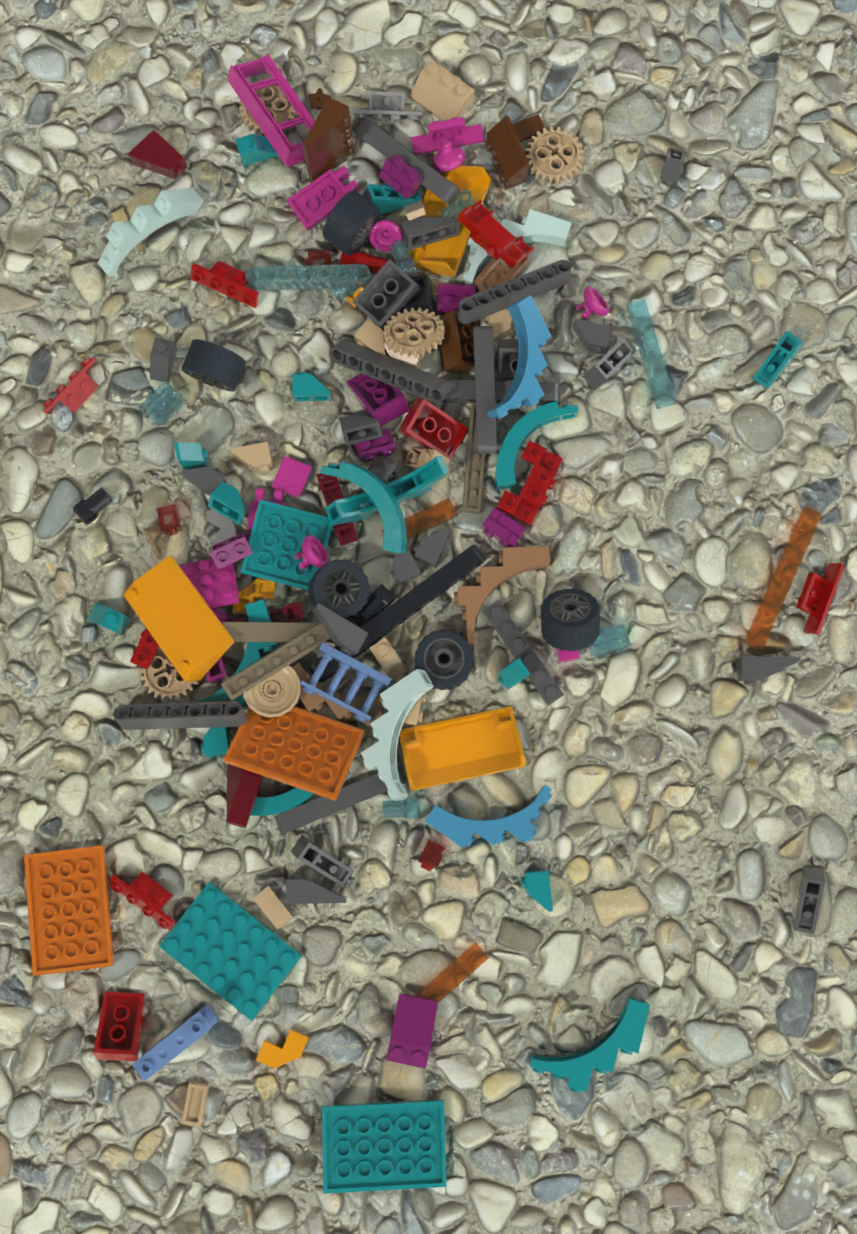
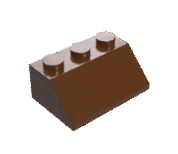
M505 116L487 132L484 143L487 152H490L492 155L491 160L494 168L497 167L499 171L498 177L501 184L504 183L506 189L527 182L529 162L509 116Z
M452 310L440 316L445 330L444 339H441L444 370L455 374L474 372L473 326H479V321L463 324L458 320V311Z

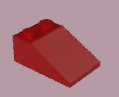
M422 398L415 399L398 432L422 447L436 450L451 460L468 428Z
M104 992L93 1051L96 1059L138 1060L145 994Z

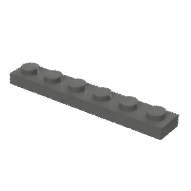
M496 601L483 610L484 615L515 660L521 659L530 673L528 676L529 680L547 706L564 695L500 601Z

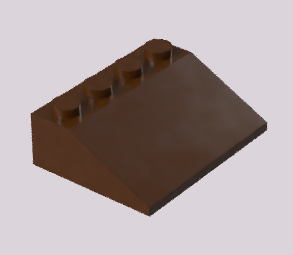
M328 97L302 144L310 183L328 170H334L344 163L348 156L353 154L355 149L349 106Z

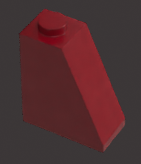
M155 130L149 133L128 153L133 165L172 179L182 175L187 168L184 157Z

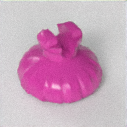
M440 138L436 141L435 146L438 152L432 161V166L436 171H451L464 162L466 155L461 148L452 146V142L447 139Z
M381 219L373 224L368 236L374 248L385 252L394 251L399 248L403 238L401 229L396 222Z
M588 285L583 293L584 302L576 305L577 311L586 309L585 313L581 316L584 320H588L592 313L606 316L610 312L606 301L594 287Z
M308 535L303 539V552L295 554L296 559L300 560L303 558V562L299 563L301 569H307L309 564L321 568L329 562V556L325 547L312 535Z

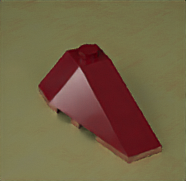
M227 764V824L242 828L247 827L265 776Z

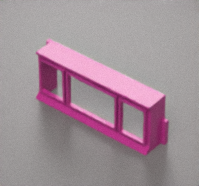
M267 53L258 60L237 66L231 65L227 81L286 167L305 162L303 142L292 146L282 130L304 123L310 132L315 121ZM266 69L272 77L250 84L246 79L247 77L264 73ZM277 84L299 117L277 124L255 90Z

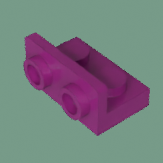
M440 283L438 287L437 312L448 313L452 310L458 311L459 302L466 297L474 295L476 286Z
M390 429L381 431L383 437L355 444L360 462H370L375 460V457H388L393 455V452H396V446Z
M244 532L209 547V553L218 569L252 554Z

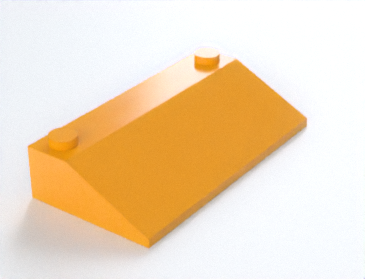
M459 166L451 171L439 172L459 187L460 191L449 205L427 189L422 201L426 214L421 217L458 219L460 212L466 207L474 205L479 200H482L481 204H483L491 178L485 169L480 166ZM460 223V235L412 250H408L405 245L400 261L414 264V268L439 276L455 277L471 232Z
M172 556L166 557L135 580L123 594L185 682L200 681L235 642Z
M511 706L405 728L400 731L399 737L411 791L525 767L524 751Z

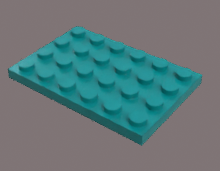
M211 882L207 883L159 946L251 1021L254 1020L302 956L301 953Z
M444 1099L322 1105L323 1194L447 1187Z

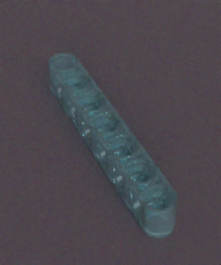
M364 264L252 267L246 272V279L255 290L360 288L362 286L365 288L374 278L368 266Z

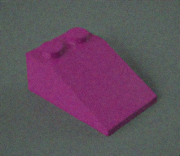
M362 373L347 381V385L367 416L378 419L380 427L409 411L405 395L399 388Z
M399 993L387 1052V1061L426 1069L438 1001Z

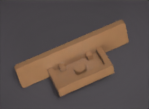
M527 257L512 269L501 258L497 261L493 258L473 283L481 292L514 279L519 272L524 270L525 265L530 260Z

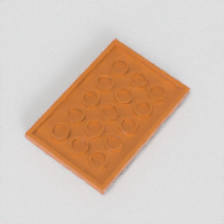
M295 706L291 711L278 717H265L249 708L246 713L247 721L239 727L224 757V762L336 801L365 735V730Z
M105 845L24 855L33 976L113 966L114 954Z

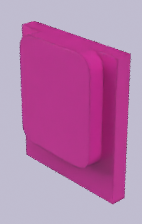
M284 456L271 487L300 498L312 467Z

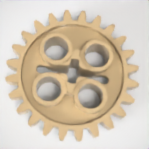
M277 84L255 90L277 124L298 117V114ZM240 100L241 106L239 110L244 125L248 126L249 131L254 129L255 134L261 132V135L265 136Z
M552 126L550 131L543 128V134L537 131L536 137L532 136L531 142L527 143L525 151L529 168H531L530 174L536 173V180L541 177L542 183L548 180L549 185H551L552 181H555L556 185H558L559 180L564 184L566 183V178L572 180L573 175L577 176L578 170H581V163L584 160L582 143H578L579 137L573 139L574 133L571 132L568 135L567 128L561 132L560 126H558L556 131H554Z
M411 308L410 312L404 309L403 314L397 312V317L391 316L392 321L387 320V325L384 326L383 334L388 349H393L394 354L399 352L400 356L407 354V358L411 354H414L415 358H417L418 354L424 356L426 351L431 354V348L437 350V344H442L441 339H444L445 333L443 320H440V316H435L434 311L429 314L428 309L422 312L421 308L417 311Z
M159 646L149 669L138 671L144 674L140 678L141 681H146L143 688L150 687L148 693L152 694L155 692L154 697L157 699L161 695L163 701L167 697H169L170 701H174V696L181 700V694L188 697L187 690L194 692L195 690L192 685H199L197 681H180L178 678L179 673L176 669L172 670V674L164 672L170 669L169 666L175 667ZM161 659L163 664L161 668L156 669L155 662ZM164 672L156 677L154 676L155 673ZM167 677L168 684L165 687H161V679Z

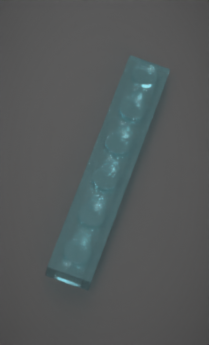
M646 300L628 303L626 306L656 408L660 409L675 405L676 400Z

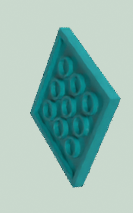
M260 499L248 542L252 554L244 557L240 573L308 591L310 580L319 568L309 564L307 569H301L299 563L303 562V558L298 560L295 558V554L303 552L302 542L308 535L317 538L325 549L327 548L332 529L329 517Z

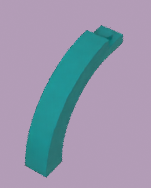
M557 401L547 403L527 413L511 428L502 443L497 458L495 471L496 491L515 488V458L524 441L534 431L544 425L577 418L579 413L577 405L565 404L559 408Z
M328 462V465L321 466V474L340 477L355 483L374 501L383 523L384 540L382 550L399 554L405 553L407 544L405 519L399 502L390 488L374 473L354 463L341 462L336 464Z
M294 788L278 796L257 797L251 816H267L286 812L302 805L315 794Z

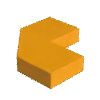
M259 578L255 579L250 585L238 592L240 602L233 604L232 613L247 616L245 605L253 603L255 598L274 601L277 583Z
M290 1029L283 1047L264 1040L256 1061L276 1068L298 1059L304 1051L309 1036Z

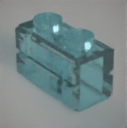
M164 381L139 408L152 422L159 426L169 420V415L174 410L177 411L181 408L184 399L171 385Z
M622 623L600 630L598 638L588 648L592 659L597 657L598 660L609 657L608 653L614 651L616 654L626 652L627 647L631 643L626 628Z

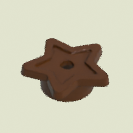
M318 88L316 93L308 94V98L312 101L311 109H322L328 97L331 98V96L324 94L321 88Z

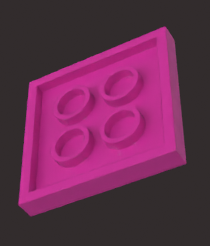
M212 558L179 565L211 609L240 602L234 562L220 569L216 567Z

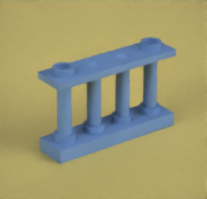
M322 642L319 651L322 653V659L309 683L301 681L300 685L304 687L303 691L312 696L315 693L355 714V719L363 723L366 720L371 722L372 717L367 714L380 689L384 688V686L389 688L392 678ZM334 659L340 662L338 664L340 667L325 693L317 689L316 685L329 661ZM351 668L357 671V676L342 702L333 697V694L346 670ZM369 677L374 680V686L359 711L350 706L363 680Z
M208 1004L143 1054L132 1066L142 1080L146 1081L208 1032L219 1021V1018Z

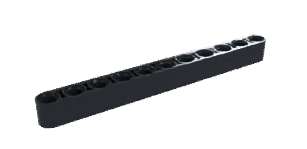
M473 544L362 626L361 629L368 632V635L359 652L354 656L350 655V657L354 659L484 563L486 558L477 546ZM334 647V649L340 651V648ZM320 657L318 660H316L308 667L312 675L314 674L322 657ZM334 659L329 661L318 683L324 682L335 674L340 667L338 665L340 662Z

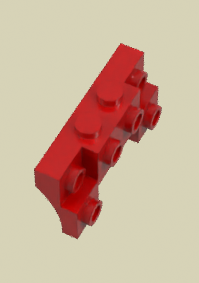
M482 200L461 211L457 220L471 232L469 237L496 261L501 258L513 269L534 251L535 247L530 248L522 240V236L514 242L516 237L492 217L494 211H489L481 204Z
M530 440L521 459L532 464L533 468L520 495L517 496L505 490L496 507L530 527L539 507H544L548 499L546 493L548 489H553L556 480L553 478L563 458L546 451L547 448Z

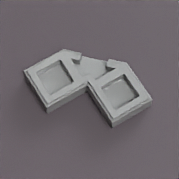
M213 509L210 510L205 520L221 529L212 546L237 535L232 520Z

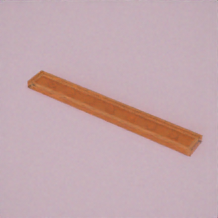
M805 506L802 508L743 643L760 651L763 650L822 516L821 513Z

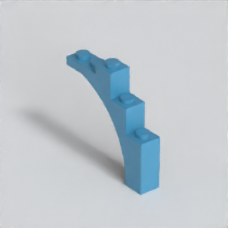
M531 295L507 307L513 319L518 338V364L514 380L505 397L499 404L486 411L489 418L497 417L500 419L508 414L507 411L511 408L514 410L520 406L527 405L532 407L540 402L539 399L544 396L536 377L543 373L542 370L548 366L540 347L547 344L546 340L552 336Z
M543 785L530 804L506 817L492 820L465 819L455 816L435 805L425 819V822L463 849L465 846L469 847L475 839L474 833H477L494 846L496 843L500 845L506 836L504 834L505 830L524 843L527 840L531 842L537 832L534 831L536 826L530 823V821L537 819L541 813L539 808L542 803L546 805L550 800L552 789Z

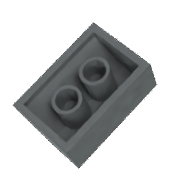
M389 259L354 299L353 303L384 330L387 320L392 321L391 316H396L397 312H400L420 287Z

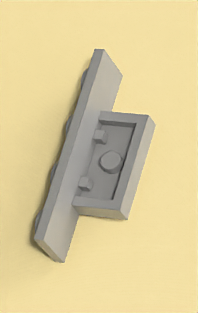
M369 91V110L350 109V114L354 115V118L372 115V119H383V116H390V119L400 120L401 116H408V120H419V117H423V112L405 111V92Z

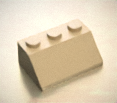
M431 59L420 72L410 98L441 121H446L454 117L461 118L474 103L475 90Z

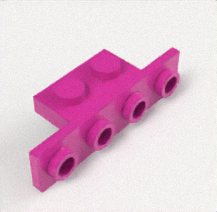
M454 117L446 121H434L428 124V134L410 137L415 155L438 151L435 144L440 138L451 141L452 146L456 147L484 142L481 124L465 127L464 117Z

